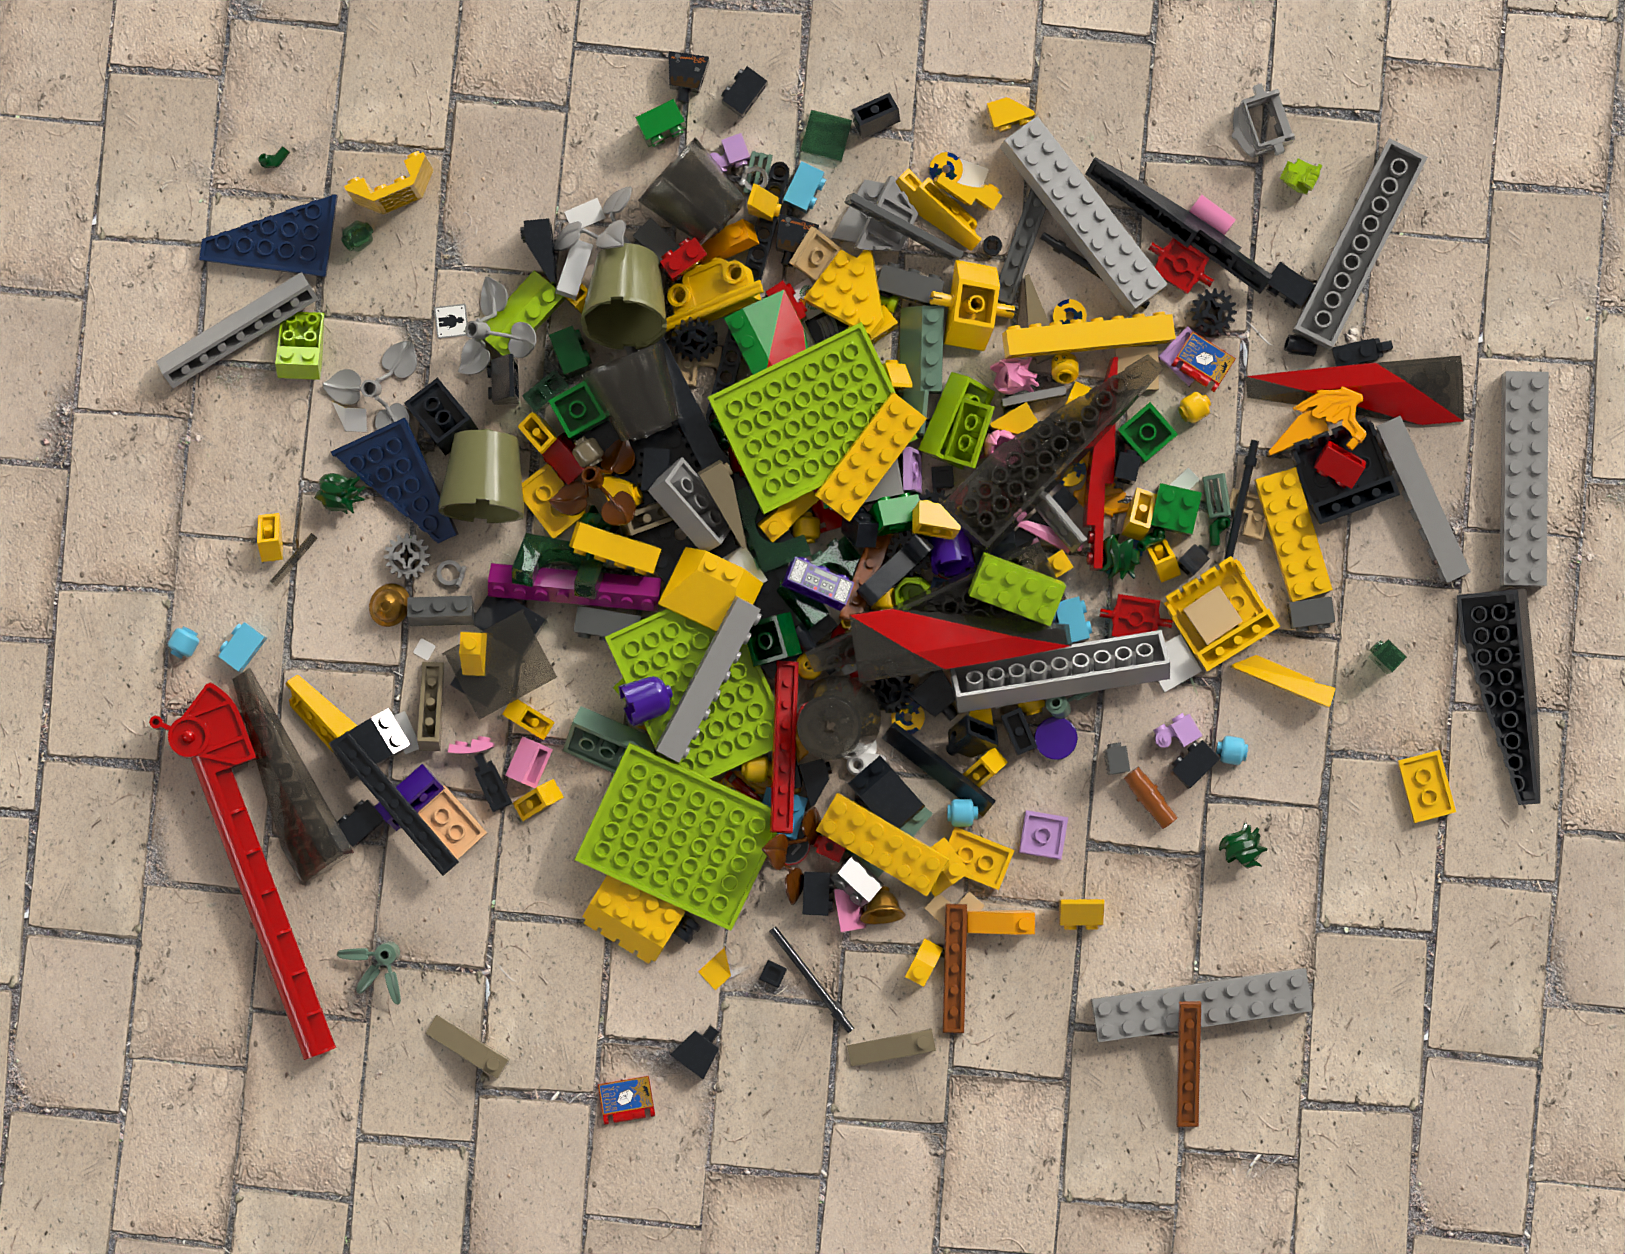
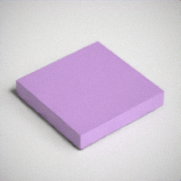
M1187 326L1158 358L1189 387L1195 380L1179 371L1183 362L1179 360L1176 367L1171 365L1193 331Z
M905 447L903 450V490L913 494H921L922 452L912 447Z
M1026 810L1019 853L1061 860L1068 817Z

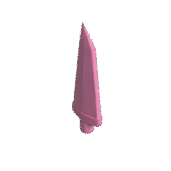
M1027 520L1013 523L1069 554L1070 550L1051 527ZM1083 544L1078 548L1077 551L1082 550Z

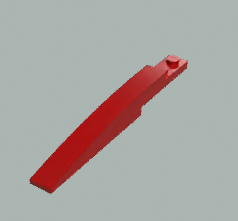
M1118 357L1110 359L1097 408L1088 460L1083 528H1091L1087 536V542L1091 544L1090 552L1087 553V565H1090V571L1102 569L1105 486L1110 487L1114 484Z

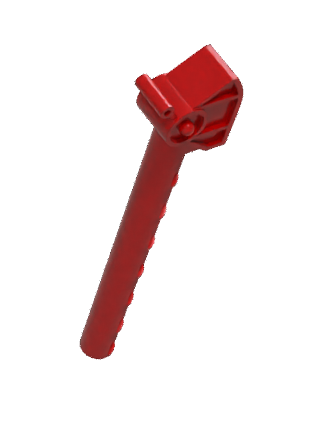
M210 682L204 686L183 716L174 721L171 726L165 724L163 719L156 715L150 718L149 724L155 730H167L168 742L172 750L183 758L191 759L301 1054L303 1059L306 1060L337 1047L231 769L256 760V754L237 706L228 694Z

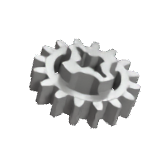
M405 533L403 539L400 535H397L398 541L390 540L392 547L385 548L389 554L384 555V558L390 561L385 565L386 567L392 566L393 568L390 572L392 574L398 572V578L400 579L403 577V574L407 580H410L412 574L415 578H418L417 572L425 573L423 566L430 565L426 558H431V555L425 552L430 548L429 546L423 547L422 545L425 541L423 539L417 541V535L415 534L410 538L409 534ZM412 543L416 544L421 552H415L412 549ZM402 544L401 550L395 552L396 548ZM407 550L413 555L412 558H409L408 563L402 558L403 555H406ZM394 561H400L403 564V570L399 569ZM416 561H420L419 565L413 569V564Z

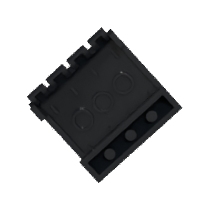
M1366 417L1356 420L1367 434L1362 443H1359L1353 450L1346 446L1353 437L1342 425L1331 429L1332 435L1325 431L1312 436L1311 443H1309L1308 438L1293 443L1294 449L1290 450L1293 464L1297 469L1309 507L1319 525L1400 495L1393 475L1390 476L1376 440L1377 432L1371 420L1367 421ZM1328 441L1366 461L1365 469L1352 489L1341 487L1335 482V479L1330 476L1324 477L1317 472L1315 462Z

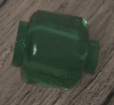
M356 220L342 231L343 237L341 241L349 251L360 252L373 242L372 233L374 231L367 222L363 223Z

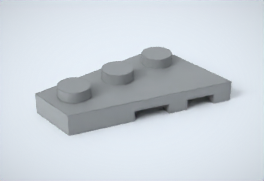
M864 180L857 195L875 204L885 183ZM849 206L832 239L856 243L869 216Z

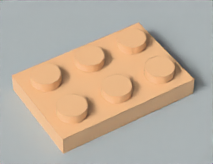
M444 785L445 789L423 807L418 814L453 855L459 859L487 834V831Z

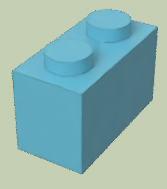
M801 161L783 198V203L804 213H807L808 209L812 210L817 201L815 197L817 190L822 191L827 180L824 178V171Z
M1079 596L1060 601L1056 617L1064 645L1087 640L1090 638L1089 634L1092 633L1090 621H1085L1084 613H1087L1084 600L1080 601Z
M245 622L242 625L238 624L232 631L234 636L229 642L225 641L219 649L221 653L218 656L241 673L267 640L265 636Z

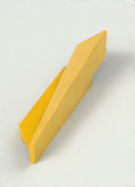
M908 168L896 180V184L901 191L905 192L909 203L914 206L919 216L970 251L978 245L981 237L975 231L978 226L976 219L945 191L935 185L929 177L922 183Z
M1258 655L1236 662L1230 667L1325 708L1330 707L1336 689L1331 686L1314 683V679Z
M299 675L286 682V686L291 690L292 697L289 699L290 707L333 752L329 743L357 725Z

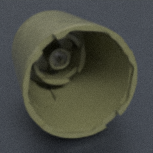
M624 243L623 247L602 249L598 253L580 320L583 332L589 339L608 348L624 350V346H636V349L649 347L657 343L665 335L667 321L660 261L653 251L641 245Z
M492 429L467 430L456 433L438 505L439 513L452 519L474 522V518L487 519V523H509L523 519L524 500L518 438L507 433L493 431Z

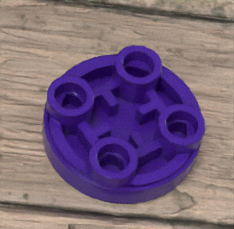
M1050 717L1039 724L1034 740L1038 751L1044 757L1059 760L1069 756L1074 751L1078 736L1075 727L1070 721L1065 718Z

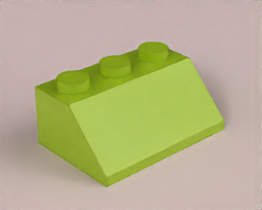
M967 398L962 399L943 459L975 469L995 408L994 406Z

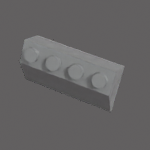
M683 457L678 459L659 476L648 490L700 550L709 552L721 545L731 530L704 482Z

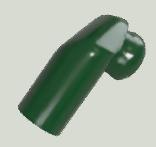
M281 146L275 155L263 153L259 156L258 161L264 168H277L283 163L290 152Z
M715 418L709 427L717 432L720 448L726 450L730 447V444L718 420Z
M1219 517L1210 524V546L1220 545V534L1230 526L1229 518Z
M1160 527L1155 528L1153 533L1148 534L1137 543V549L1143 552L1149 547L1163 542L1165 530Z

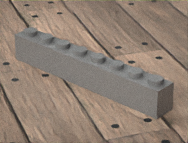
M301 272L156 362L172 388H175L317 301L318 297Z
M1401 416L1376 426L1378 430L1376 431V438L1379 444L1383 442L1386 447V451H1383L1388 463L1392 462L1395 470L1392 471L1397 483L1401 481L1404 487L1401 490L1405 502L1410 501L1413 509L1409 510L1414 522L1419 521L1421 529L1418 530L1423 541L1427 540L1430 548L1427 549L1432 561L1436 560L1439 565L1436 571L1440 580L1445 579L1446 583L1470 573L1471 571Z
M735 596L655 746L656 751L677 762H680L681 758L685 759L690 751L688 747L690 741L697 738L700 732L698 726L702 720L706 721L711 710L708 708L712 701L716 702L721 692L718 689L721 683L727 682L731 674L729 668L732 663H737L741 655L739 650L742 644L746 645L751 637L749 631L752 625L756 626L761 618L760 608Z

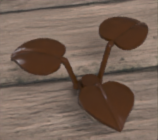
M623 436L615 441L601 457L603 461L600 464L604 470L599 467L597 469L593 466L586 467L581 474L583 484L575 481L569 485L566 484L554 497L549 499L550 504L557 511L569 516L582 513L587 507L585 498L589 496V486L592 489L599 488L610 500L603 505L601 510L602 518L606 523L619 526L627 525L632 521L636 511L633 497L624 491H620L612 497L602 486L604 483L602 474H612L613 471L617 474H623L630 470L634 464V450L629 439Z
M816 807L810 809L803 818L802 831L804 837L802 839L788 841L785 834H778L762 848V851L767 856L765 861H770L771 866L775 870L784 868L789 872L785 878V890L791 905L798 901L803 891L804 875L800 868H794L793 870L785 865L788 845L803 843L807 840L809 845L815 844L818 835H821V833L816 831L821 822V817Z

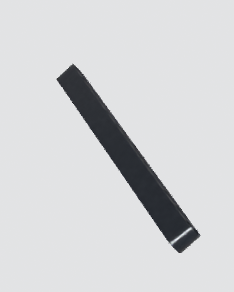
M776 162L770 168L768 184L765 190L778 189L781 192L780 196H778V204L782 205L789 180V168L784 162ZM777 168H783L786 174L779 178L774 175V171ZM774 216L773 221L760 217L757 218L755 232L759 244L749 249L745 264L751 270H756L759 273V277L754 282L761 280L762 283L779 216ZM766 229L770 232V235L766 239H761L758 236V232ZM755 250H762L765 255L762 259L758 260L752 254ZM728 329L711 395L735 384L743 355L737 343L731 339L732 333L730 329ZM729 352H735L738 355L735 362H728L726 360V355ZM725 372L732 375V380L728 383L720 380L721 375ZM710 403L706 413L708 425L711 423L709 420L710 416L714 414Z

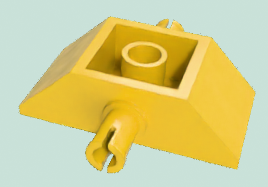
M955 260L950 294L936 291L931 292L930 297L933 298L930 299L931 305H940L948 308L943 340L944 345L985 351L994 329L996 316L1013 318L1014 313L1012 311H1015V306L998 303L1000 283L997 267Z

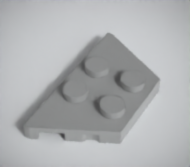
M892 175L888 176L875 204L914 224L918 212L909 203L905 192L901 191L896 184L895 177ZM869 217L854 248L856 250L901 251L907 237Z

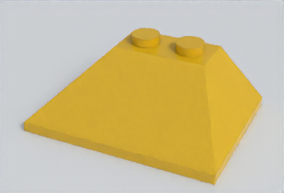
M685 547L658 605L717 632L735 596L754 604L763 583L746 569L705 550Z

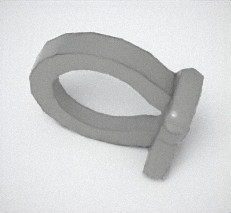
M745 165L739 186L741 188L746 187L751 191L752 186L746 181L748 174L761 172L764 178L760 186L765 188L769 179L767 172L759 166L750 168L748 165Z
M446 560L439 564L437 577L445 585L451 586L456 584L457 587H461L467 567H461L453 560ZM449 564L454 565L460 572L459 578L452 581L444 580L441 575L443 567Z

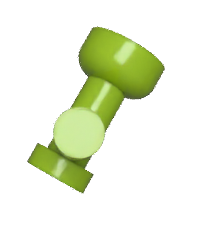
M880 295L881 304L887 306V309L894 313L899 297L892 295L888 298Z

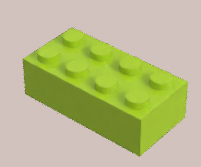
M983 552L968 593L969 596L1051 626L1066 585L1060 580Z

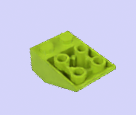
M297 312L280 323L275 361L278 378L320 380L323 358L324 313Z

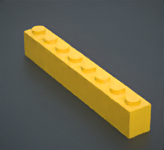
M1155 312L1152 314L1153 316L1146 317L1145 314L1141 313L1134 314L1132 318L1125 319L1123 315L1111 317V320H1104L1102 317L1093 318L1091 322H1083L1082 319L1070 321V324H1062L1061 321L1049 323V326H1041V323L1028 325L1029 328H1021L1020 325L1009 326L1008 330L1002 333L1005 359L1171 343L1176 339L1172 314L1165 315V312Z

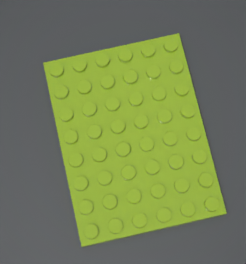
M862 322L707 397L763 514L822 486L892 392L896 394ZM916 434L914 435V437L911 439L910 442H912V441L918 439L917 436H916Z
M665 609L605 637L626 684L655 676L659 677L665 686L669 685L672 690L673 697L670 698V708L667 713L643 722L654 747L716 634V631L669 609ZM742 644L739 650L741 652L740 658L736 664L732 663L729 668L731 674L727 682L721 683L718 689L721 691L716 702L712 701L708 708L711 710L706 721L702 720L698 726L700 732L697 738L690 741L688 745L690 751L685 759L681 758L680 762H677L657 751L659 756L710 779L773 750L775 698L760 665L753 667L747 644Z
M629 742L574 860L732 931L767 857L762 848L777 833L770 832V806Z

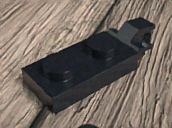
M1371 338L1333 347L1332 353L1335 366L1356 365L1378 360L1383 357V352L1392 350L1393 345L1392 340L1380 342L1379 338Z
M483 753L475 755L474 758L478 764V767L474 768L475 775L492 812L513 804L492 760L487 762Z

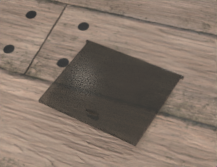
M524 609L480 632L487 633L485 676L462 674L459 656L460 644L442 653L451 665L479 720L557 678L523 613L525 612Z

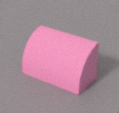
M1202 194L1189 211L1223 235L1228 232L1236 220Z
M522 736L505 776L536 788L553 749Z
M834 889L841 932L866 928V924L860 921V917L864 913L863 906L860 907L854 904L844 890Z

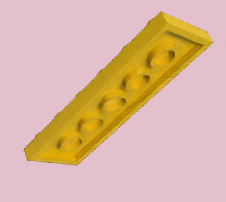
M892 392L816 492L815 496L850 522L927 418Z
M1296 467L1255 479L1254 482L1290 602L1332 591L1331 582Z
M840 793L836 794L816 829L817 832L925 896L929 895L949 860L948 857Z

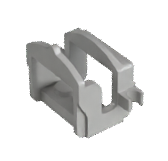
M1262 83L1254 85V96L1243 99L1240 105L1234 109V132L1232 138L1236 139L1241 148L1252 158L1273 150L1276 156L1285 152L1284 146L1293 144L1295 135L1291 131L1279 96L1280 92L1278 89L1264 91ZM1270 103L1267 105L1270 116L1275 118L1276 124L1274 128L1279 138L1260 144L1248 109Z

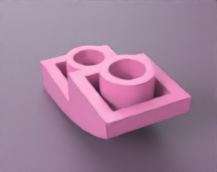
M478 736L477 740L472 739L471 747H467V742L455 741V745L449 744L448 752L456 754L479 753L494 748L495 743L490 742L491 738Z

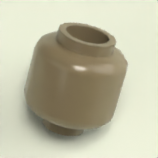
M584 436L574 443L576 447L572 450V454L582 468L594 467L603 461L601 457L604 455V452L595 438L586 439Z

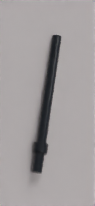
M1046 232L1041 235L1040 239L1053 247V251L1059 255L1062 253L1101 279L1090 263L1068 248L1066 243L1060 239L1059 241ZM1147 301L1141 307L1146 309L1150 302Z
M1251 440L1248 455L1244 458L1243 465H1245L1224 560L1234 556L1253 467H1256L1257 464L1256 454L1259 441Z
M776 926L772 928L769 932L832 1012L831 1016L834 1020H838L847 1033L851 1032L854 1027L844 1015L846 1014L845 1011L836 1005Z

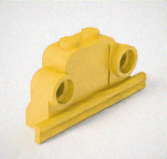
M715 257L707 264L696 265L683 275V284H675L668 291L667 299L673 306L675 315L666 318V332L675 329V325L680 326L682 319L687 323L689 317H692L693 321L700 317V322L703 323L705 320H708V323L760 301V294L764 292L761 280L754 282L751 269L736 260L728 262L721 257Z

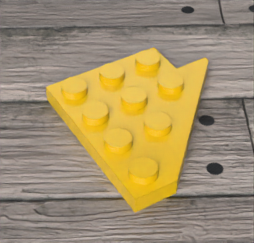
M840 250L805 295L804 300L811 306L850 327L862 322L870 338L875 335L884 323L873 251L863 250L858 258Z

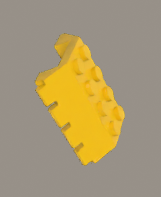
M1231 556L1218 563L1219 570L1214 566L1200 575L1201 581L1194 578L1182 586L1183 592L1176 589L1165 596L1167 602L1164 605L1171 619H1173L1174 624L1192 653L1206 671L1211 670L1280 627L1270 609L1266 608L1247 578L1246 571L1240 561L1234 560ZM1217 586H1220L1243 621L1206 645L1183 609Z
M607 875L582 917L586 919L583 924L595 931L601 928V935L613 942L619 939V946L632 954L637 950V957L649 964L651 960L655 962L686 910Z

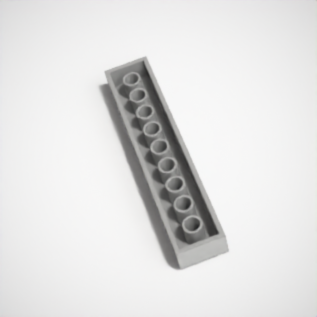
M1038 116L1003 141L1000 149L1129 315L1168 285Z
M1390 138L1388 139L1292 332L1328 350L1334 347L1428 158L1427 156Z
M1505 371L1502 374L1500 587L1547 586L1549 372Z
M1162 630L1069 645L1070 647L951 668L950 677L957 711L962 713L1170 679V660Z
M1306 968L1091 999L1097 1042L1178 1031L1180 1001H1201V1027L1313 1011Z

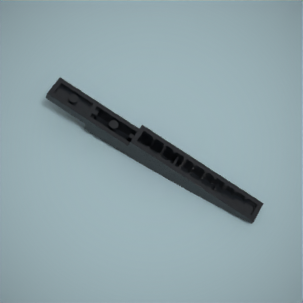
M1096 157L1093 159L1085 173L1086 176L1188 248L1192 245L1259 294L1264 291L1273 275L1239 252L1242 247L1152 188Z

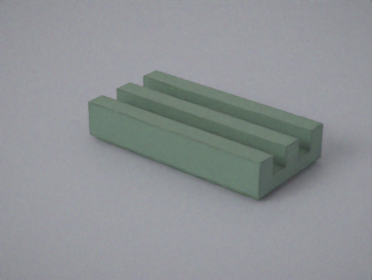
M752 151L749 167L754 166L755 157L759 158L758 166L761 168L763 159H767L765 171L769 176L773 155ZM756 172L754 184L758 185L761 172ZM752 173L748 174L746 180L749 184L751 181ZM745 187L743 193L750 194L751 191Z
M1225 473L1203 477L1209 519L1231 516ZM1210 480L1213 481L1217 513L1214 511Z

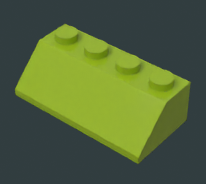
M534 270L508 298L505 309L500 312L497 311V316L487 320L486 323L491 331L511 334L513 324L525 322L532 326L536 332L564 302L565 297L556 294V288ZM489 335L484 339L501 356L511 354L508 349V343L511 338Z
M951 372L918 450L962 470L964 465L943 459L962 399L967 398L990 405L995 391L969 376Z

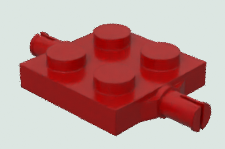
M1172 238L1170 243L1164 248L1159 247L1153 242L1148 250L1159 256L1155 268L1163 279L1184 293L1188 294L1193 285L1198 281L1209 287L1213 283L1214 279L1204 274L1205 266L1210 258L1190 245L1187 248Z
M1123 594L1117 595L1116 606L1113 610L1101 608V613L1099 614V617L1112 619L1111 637L1157 631L1159 626L1171 629L1173 619L1160 618L1159 608L1161 600Z

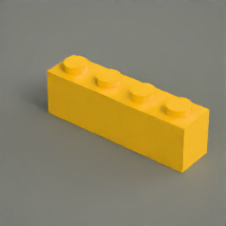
M579 521L576 523L569 544L570 547L574 548V553L586 556V553L594 555L593 559L605 563L609 559L615 561V566L626 569L627 566L634 567V572L646 575L647 572L654 573L661 549L656 546Z

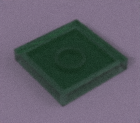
M811 110L801 152L842 162L852 120Z

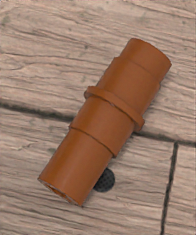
M1139 766L1124 777V780L1129 785L1128 787L1137 797L1136 801L1141 802L1162 829L1172 824L1178 818L1157 789V784L1154 785Z

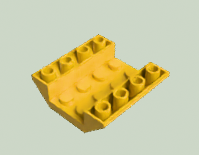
M417 151L407 156L408 159L403 160L410 177H398L391 185L386 186V184L374 188V192L364 178L355 177L347 181L348 184L344 188L355 204L384 215L423 198L434 170L424 152L419 153Z

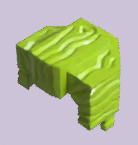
M1299 158L1295 164L1287 161L1280 179L1296 192L1307 195L1308 191L1313 190L1320 176L1322 165L1314 166Z
M922 576L904 578L895 588V603L904 612H908L914 605L919 606L928 597L926 591L931 587V584Z

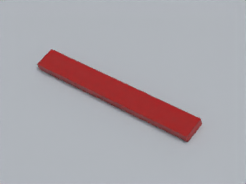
M776 661L770 832L793 833L799 662Z

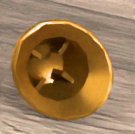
M395 583L385 584L379 587L372 595L369 603V612L374 622L383 627L395 626L407 616L409 594L403 586Z
M882 886L871 901L867 903V910L860 917V921L865 924L892 923L903 919L905 913L900 909L896 897L890 893V888Z

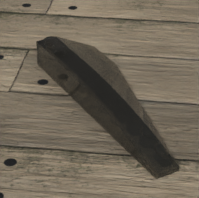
M248 668L233 678L232 681L246 729L257 757L256 763L281 848L301 884L305 885L353 854L354 851L251 668Z

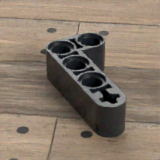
M916 534L898 553L861 585L856 592L872 607L932 551L934 546L924 535Z

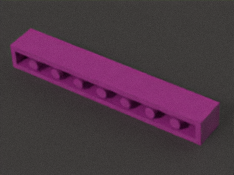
M491 563L488 577V596L646 611L659 610L661 578Z

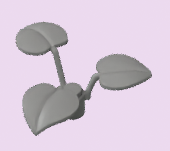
M632 187L622 188L606 200L603 211L605 214H610L613 223L598 236L585 228H581L582 223L579 221L570 223L559 233L554 251H564L571 248L577 243L581 233H586L597 239L596 245L602 249L623 247L624 243H631L624 236L625 222L623 220L616 221L615 213H620L626 207L631 196Z
M485 277L480 301L481 310L486 317L477 318L476 321H469L466 324L465 333L472 339H469L463 347L459 373L477 374L485 370L490 361V352L484 348L486 344L481 339H485L489 335L511 338L508 343V349L516 358L528 356L536 345V333L528 323L517 322L513 324L511 334L491 331L488 324L484 322L496 317L497 311H503L508 301L506 288L490 277Z
M403 341L388 348L382 357V365L390 371L380 378H376L375 381L366 380L361 385V377L358 373L350 369H344L323 383V387L329 396L341 404L353 405L360 400V391L364 396L375 398V400L381 403L385 409L379 411L376 415L375 426L377 430L402 418H406L410 427L408 410L400 403H395L389 407L379 395L382 391L380 382L390 377L393 373L399 378H406L414 373L417 367L414 344L411 341Z

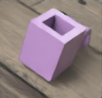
M739 133L721 140L725 151L724 154L720 157L717 153H711L706 160L708 168L714 171L716 176L726 173L729 167L735 166V168H740L747 165V161H750V155L742 134Z
M1181 713L1172 719L1174 723L1168 727L1163 724L1153 730L1156 735L1155 743L1160 748L1168 747L1171 744V737H1176L1182 747L1202 737L1190 714L1184 716Z

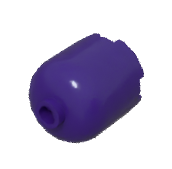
M960 526V531L954 540L929 536V542L934 546L930 552L932 572L935 575H938L939 572H944L946 577L957 576L966 573L965 569L968 567L974 568L975 564L969 535L963 527Z
M647 677L619 686L620 699L625 698L627 707L624 708L629 723L633 724V726L664 715L670 708V698L673 697L672 690L669 685L665 686L659 677Z

